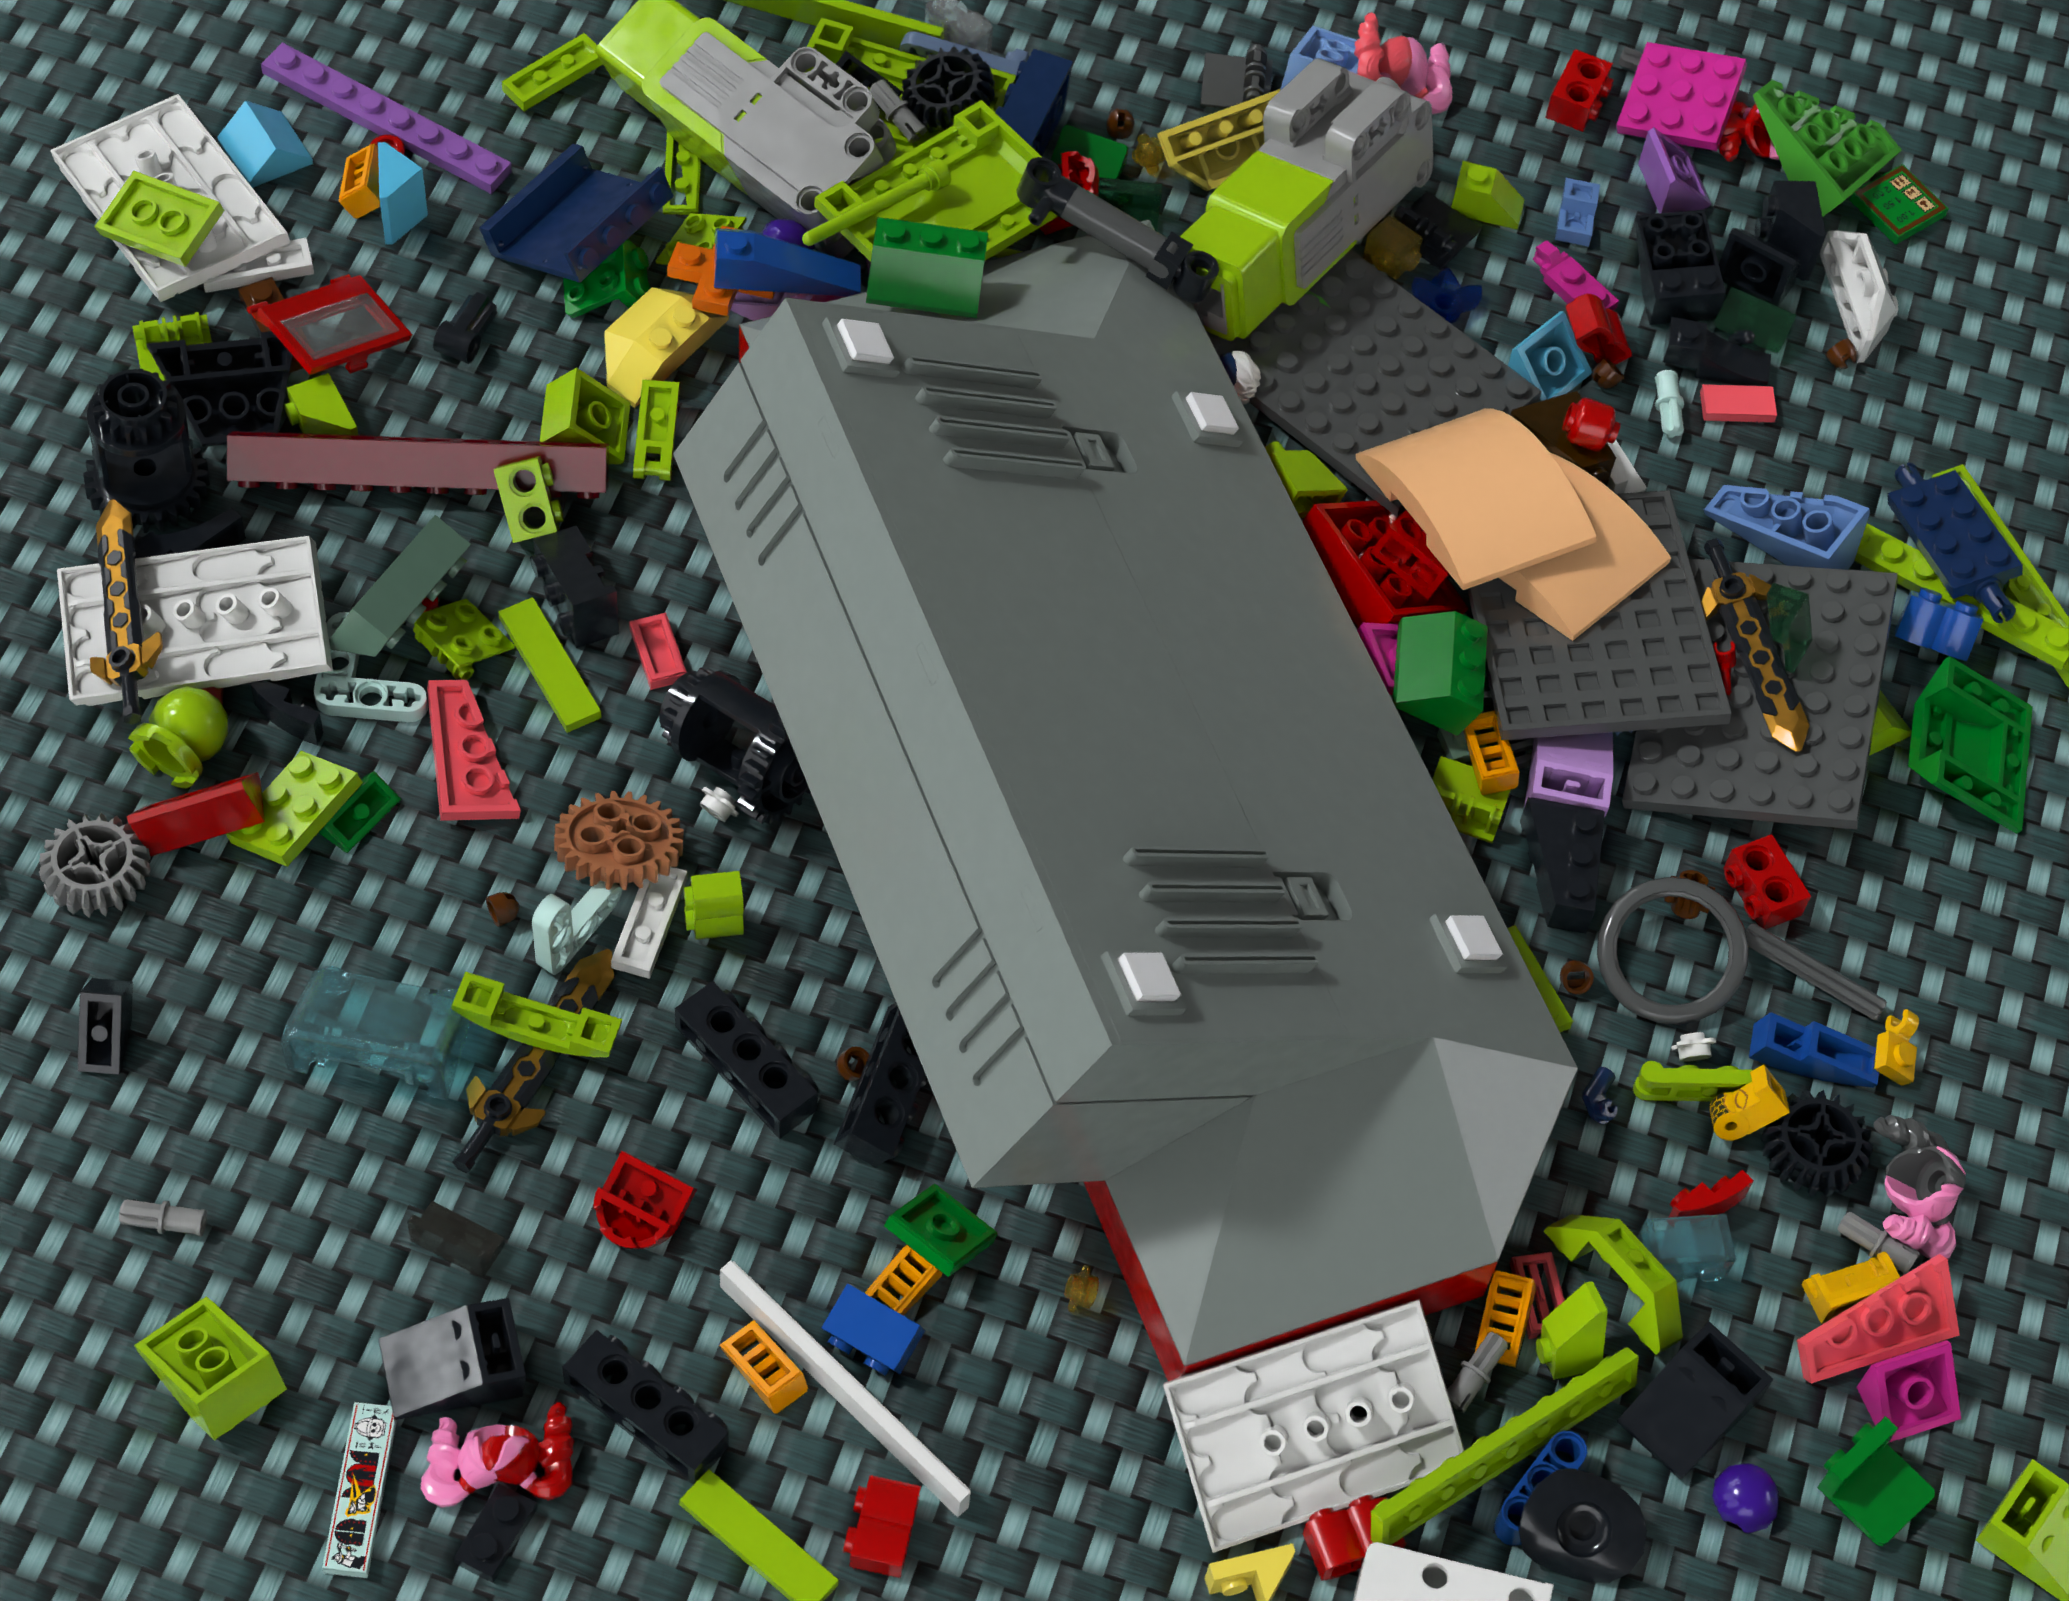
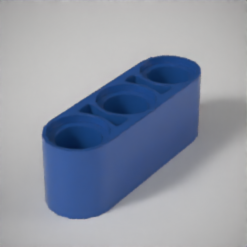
M1562 1431L1554 1435L1504 1501L1494 1522L1496 1535L1503 1543L1509 1546L1522 1545L1518 1530L1519 1526L1514 1525L1507 1515H1522L1523 1506L1534 1489L1531 1483H1539L1556 1470L1571 1468L1580 1470L1587 1456V1446L1580 1435L1572 1431ZM1564 1451L1572 1457L1573 1462L1569 1463L1560 1460L1555 1452Z

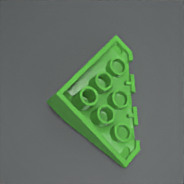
M1771 80L1752 95L1788 181H1816L1822 217L1846 200L1902 151L1880 123L1873 120L1867 122L1866 125L1854 121L1856 118L1855 113L1836 105L1830 111L1820 108L1818 106L1820 103L1819 98L1802 91H1797L1794 96L1783 93L1781 91L1783 89L1782 83Z

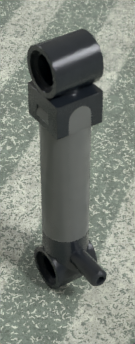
M1037 157L1028 162L1016 192L1019 200L1025 206L1033 209L1028 216L1031 224L1039 226L1048 213L1052 212L1148 269L1146 277L1163 288L1168 289L1173 282L1175 292L1182 299L1189 302H1200L1207 297L1219 272V264L1213 256L1204 251L1190 252L1194 244L1173 232L1168 237H1165L1062 176L1060 168L1052 160ZM1196 268H1205L1208 270V274L1200 276L1196 274Z

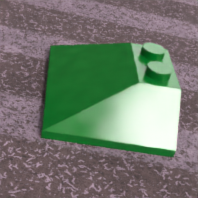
M1949 656L1943 660L1914 704L1908 767L1932 785L2018 834L2022 832L2033 706Z

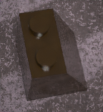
M1578 391L1511 410L1510 416L1529 429L1549 452L1577 465L1607 486L1616 460L1609 444L1606 443L1605 447L1598 452L1570 443L1567 439V432L1562 430L1569 406L1572 402L1577 404L1582 399Z

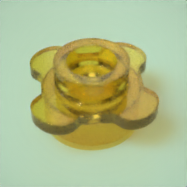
M1143 133L1137 138L1138 145L1132 151V158L1136 163L1145 167L1149 174L1154 175L1159 172L1158 165L1163 163L1166 158L1157 137H1149L1148 134Z
M1084 1265L1079 1273L1071 1274L1067 1280L1064 1296L1070 1299L1068 1304L1069 1312L1074 1313L1077 1306L1090 1309L1095 1301L1099 1287V1278L1089 1274L1090 1266Z

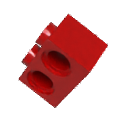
M1575 49L1551 94L1545 118L1584 132L1589 120L1596 121L1603 104L1602 101H1599L1600 98H1607L1611 91L1614 79L1610 78L1609 75L1613 63Z
M1407 510L1388 528L1370 551L1371 554L1427 599L1435 593L1450 575L1426 546V533Z
M1772 834L1731 850L1723 868L1725 878L1728 884L1739 893L1744 901L1745 911L1751 919H1755L1756 923L1766 930L1802 916L1811 895ZM1749 866H1753V867L1757 868L1758 870H1754V869H1752V868L1749 867ZM1769 897L1776 899L1778 902L1771 900Z

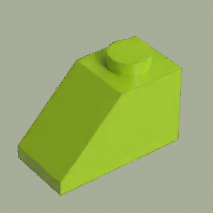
M1463 161L1451 207L1469 219L1518 230L1525 199L1498 169Z
M329 373L287 387L289 403L284 404L286 414L292 425L298 424L303 434L358 435L357 425Z
M1593 1281L1584 1283L1542 1320L1541 1338L1536 1340V1351L1541 1364H1547L1553 1379L1585 1374L1596 1367L1603 1359L1608 1310Z

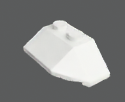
M1831 230L1827 232L1820 256L1848 338L1857 349L1858 357L1856 362L1862 363L1888 332L1893 318L1898 313V301L1891 294L1887 270L1882 268L1878 254L1867 233Z

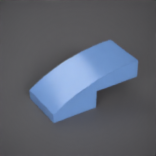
M1566 178L1555 240L1589 247L1600 184Z

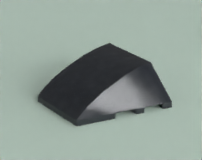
M272 331L260 332L259 338L186 345L185 340L147 343V347L164 379L169 380L171 386L181 395L185 404L187 421L202 447L227 444V435L233 431L279 432L292 354Z

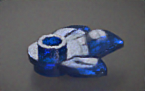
M1449 268L1438 273L1431 282L1415 277L1412 284L1413 296L1449 323L1456 322L1461 313L1474 310L1479 305L1483 293L1481 285L1461 287Z

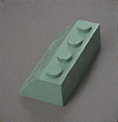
M434 515L352 608L329 639L330 649L376 657L385 645L392 650L406 633L401 626L406 621L413 625L427 608L422 602L426 598L433 602L447 584L442 580L446 574L454 578L465 565L467 560L462 555L471 544L438 516Z

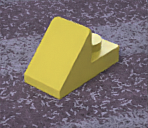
M1293 1543L1210 1563L1205 1576L1209 1594L1222 1592L1224 1596L1236 1595L1245 1591L1248 1585H1251L1256 1601H1271L1291 1565L1295 1554Z

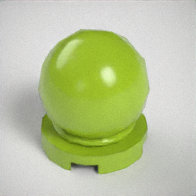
M190 686L174 689L156 702L150 714L149 723L137 725L129 735L128 739L134 742L129 750L136 760L151 774L155 775L160 770L175 778L171 785L180 788L191 787L202 774L203 767L201 762L211 759L221 750L228 735L227 713L219 699L205 690Z

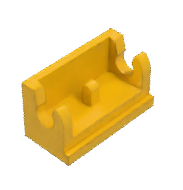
M1884 1251L1868 1261L1822 1276L1819 1273L1811 1275V1278L1805 1279L1801 1285L1820 1323L1824 1324L1897 1280L1900 1276L1891 1258Z

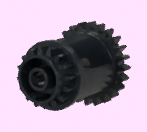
M126 369L114 375H109L104 384H98V392L92 396L87 409V422L94 460H86L85 462L87 472L83 473L86 497L90 499L92 510H99L100 517L108 502L115 499L132 514L133 530L136 525H142L143 532L148 533L150 525H156L158 530L162 532L164 531V522L167 521L177 527L179 526L177 518L179 515L190 519L192 518L190 507L201 509L200 498H207V486L210 485L207 460L203 459L200 447L193 449V441L189 437L184 401L178 391L171 386L170 381H162L157 372L151 373L143 369Z
M701 667L698 671H690L682 675L668 690L659 713L660 727L665 729L662 736L671 743L674 753L686 761H697L738 786L737 793L741 796L737 803L742 806L740 810L746 813V815L761 824L766 822L770 825L774 819L779 822L784 813L787 815L791 814L793 804L796 803L799 806L802 804V795L805 792L811 793L776 705L741 685L740 680L736 676L725 670L713 671L710 668L705 670ZM734 721L757 733L747 752L724 739Z

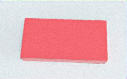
M1702 384L1700 397L1704 421L1775 422L1777 410L1773 386Z
M666 613L629 621L630 632L650 690L673 685L678 678L687 673Z

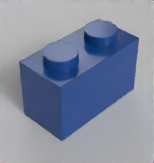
M848 1283L821 1327L831 1334L827 1341L828 1343L848 1355L853 1348L867 1355L864 1364L886 1376L889 1369L899 1375L901 1374L926 1331L919 1324Z

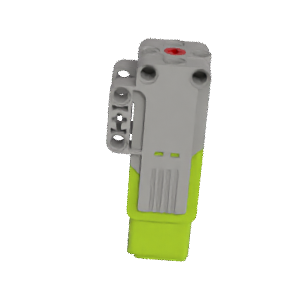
M638 0L597 45L596 54L619 88L657 116L674 140L692 154L697 155L705 164L744 194L748 195L777 219L786 218L794 220L807 231L828 221L814 207L815 196L841 181H844L848 186L854 184L888 164L896 152L895 140L888 126L879 118V108L870 90L814 48L802 47L797 49L778 68L716 20L711 18L700 19L676 0ZM814 67V69L805 73V70ZM882 138L880 142L875 143V139ZM841 232L815 244V248L821 253L840 259L847 256L855 247Z
M1320 58L1313 60L1269 101L1263 115L1265 143L1212 192L1206 204V212L1180 235L1183 239L1194 244L1190 252L1204 251L1213 256L1219 264L1218 275L1207 297L1200 302H1191L1207 332L1228 341H1233L1236 337L1245 339L1281 303L1289 306L1295 304L1415 186L1423 187L1428 182L1433 170L1432 106L1429 101L1401 90L1398 84L1388 77H1380L1374 81ZM1197 267L1196 274L1206 276L1208 270Z

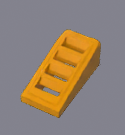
M375 143L346 157L338 202L356 219L380 207L378 147Z
M1495 710L1481 713L1463 730L1480 792L1482 795L1515 789L1518 787L1520 772L1509 740H1501ZM1486 728H1494L1493 732L1475 735L1474 732ZM1494 742H1497V743H1498V745H1493V746H1489V747H1484V748H1480V747H1479L1480 745H1485V744H1489V743H1494ZM1502 757V760L1484 762V760Z
M906 1244L865 1291V1294L874 1299L878 1297L891 1309L904 1316L942 1277V1272ZM912 1262L914 1265H916V1266H917L920 1270H922L924 1273L922 1274L921 1272H919V1271H918L915 1267H913L910 1263ZM901 1272L915 1283L912 1287L898 1277ZM888 1285L903 1296L900 1301L885 1289Z
M1494 1270L1475 1352L1487 1334L1494 1332L1504 1338L1506 1342L1511 1343L1510 1350L1506 1349L1497 1363L1516 1367L1536 1293V1285L1533 1279ZM1502 1290L1516 1294H1521L1522 1296L1521 1298L1501 1294ZM1498 1305L1517 1309L1518 1314L1513 1315L1496 1310ZM1493 1322L1513 1326L1514 1332L1492 1328Z
M755 1320L720 1344L722 1351L774 1414L779 1413L807 1392L808 1386L802 1371ZM756 1340L760 1343L743 1356L739 1353ZM765 1354H769L768 1357L763 1359L757 1365H755L754 1367L751 1366L754 1362L759 1360ZM776 1367H779V1368H780L779 1370H777L775 1373H773L772 1375H770V1376H769L768 1378H766L765 1380L763 1379V1377H764L765 1375H767L768 1373H770V1372H771L772 1370H774Z

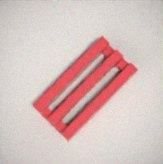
M1552 1252L1512 1257L1509 1263L1512 1274L1526 1277L1523 1268L1526 1265L1529 1277L1535 1281V1300L1541 1323L1538 1324L1532 1304L1526 1327L1529 1339H1534L1541 1335L1542 1320L1550 1314L1537 1264H1543L1554 1309L1565 1301Z

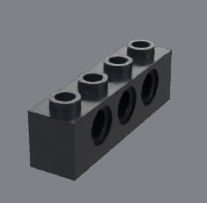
M712 981L675 1008V1027L779 1139L817 1111L818 1087L814 1080L808 1074H800L794 1068L786 1050L780 1045L774 1046L766 1038L762 1025L754 1017L748 1019L740 1010L737 999L729 990L725 989L722 991ZM720 1026L731 1028L730 1031L724 1033L714 1029ZM745 1054H754L758 1058L747 1061L740 1057ZM770 1082H780L784 1086L772 1089L767 1084Z
M896 1002L890 1005L886 1011L834 1142V1145L874 1167L890 1158L894 1159L901 1151L905 1138L901 1136L905 1124H908L914 1117L918 1108V1103L915 1101L918 1091L928 1081ZM904 1043L909 1046L911 1054L905 1049ZM890 1076L897 1082L898 1089L892 1084ZM876 1111L883 1116L885 1124L878 1119Z
M596 1329L562 1366L564 1383L694 1485L729 1448L727 1425L713 1412L709 1411L705 1414L693 1405V1398L679 1386L672 1388L661 1380V1374L652 1364L645 1360L641 1363L628 1354L629 1350L625 1344L617 1337L610 1335L607 1338ZM613 1373H620L626 1376V1379L619 1384H611L605 1380L607 1376ZM648 1398L659 1402L657 1407L650 1410H645L638 1406L639 1402ZM678 1424H686L692 1428L690 1433L683 1436L675 1435L670 1430Z

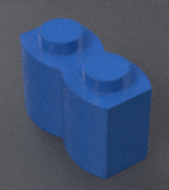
M1921 588L1920 592L1911 590L1894 631L1895 636L1910 643L1967 661L1984 620L1983 616L1977 613L1978 607L1961 600H1957L1955 605L1946 603L1941 600L1942 594L1927 588Z

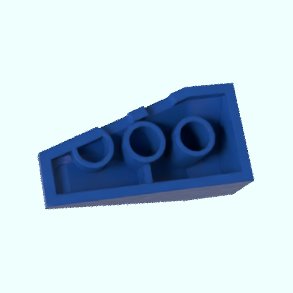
M715 229L714 288L847 297L861 293V265L752 230Z

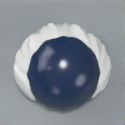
M1236 350L1231 353L1221 354L1219 358L1242 404L1249 403L1250 398L1255 397L1257 387L1260 386L1261 373L1259 367L1246 352Z

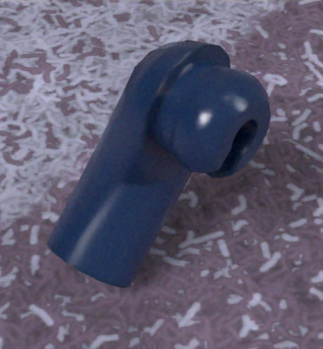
M1599 1067L1582 1093V1099L1590 1118L1601 1124L1613 1120L1618 1112L1617 1105L1611 1106L1612 1100L1606 1096L1607 1091L1616 1078L1615 1074L1606 1067Z

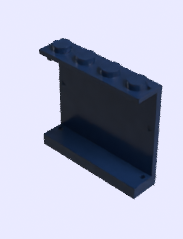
M573 143L482 224L479 229L493 257L580 283L672 199L674 195L662 167H657L642 182L592 169L583 146Z

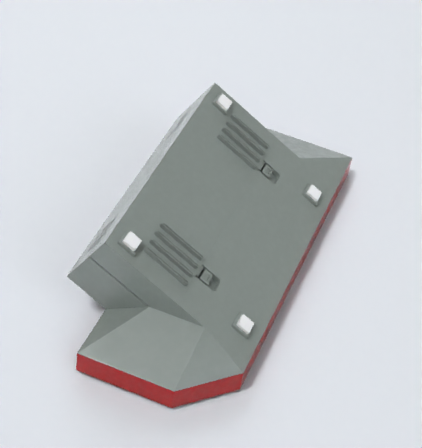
M1150 220L1141 221V223L1155 230ZM1091 235L985 261L977 318L866 303L867 292L828 302L785 297L772 316L739 324V363L673 455L971 1187L1084 1182L1167 1381L1420 1299L1426 1316L1484 1296L1578 1067L1192 303L1177 295L1173 282L1168 289L1163 288L1146 277L1148 269Z

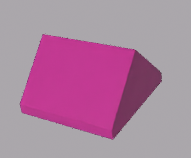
M1947 1340L1872 1364L1857 1386V1390L1875 1426L1886 1416L1898 1427V1430L1888 1443L1961 1419L1952 1346Z

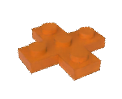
M722 226V227H721V228H724V229H736V228H731V227H727V226ZM677 242L667 266V277L698 283L692 298L693 309L728 317L737 292L773 300L775 292L714 288L715 244L713 249Z

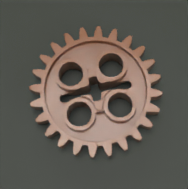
M611 791L610 798L605 799L601 794L595 793L594 802L583 797L581 798V807L570 804L568 814H560V823L555 824L554 851L557 852V861L565 862L566 872L576 870L577 880L587 876L590 877V886L596 885L599 881H604L607 890H610L614 883H619L623 890H627L628 883L634 882L636 886L643 888L644 879L657 883L658 873L669 876L670 866H678V859L683 855L684 830L680 828V819L672 818V809L661 810V801L648 804L647 795H643L638 800L632 799V792L628 791L624 798H619L615 791Z

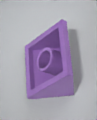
M1656 128L1650 129L1647 133L1638 165L1658 212L1693 211L1706 209L1711 206V202L1689 152Z

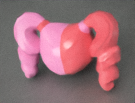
M1372 12L1365 15V22L1359 26V39L1354 42V55L1359 59L1357 74L1374 81L1380 77H1388L1394 80L1401 90L1429 101L1432 106L1433 115L1445 112L1452 102L1451 73L1448 62L1450 57L1443 43L1434 45L1430 49L1428 62L1422 45L1414 38L1397 36L1380 45L1378 18Z

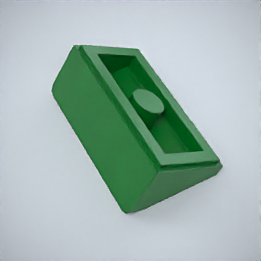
M1064 125L1051 160L1057 165L1062 164L1061 153L1077 151L1081 156L1093 160L1098 168L1099 182L1115 187L1127 163L1129 148L1119 142L1070 125Z
M375 771L361 779L363 783L318 832L346 853L401 800Z

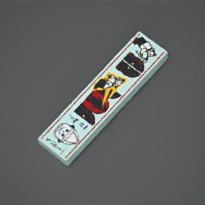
M354 1402L322 1566L324 1574L368 1578L397 1420L393 1418L391 1406Z

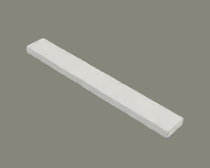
M731 1260L720 1269V1287L955 1516L959 1517L969 1508L971 1490L749 1275Z

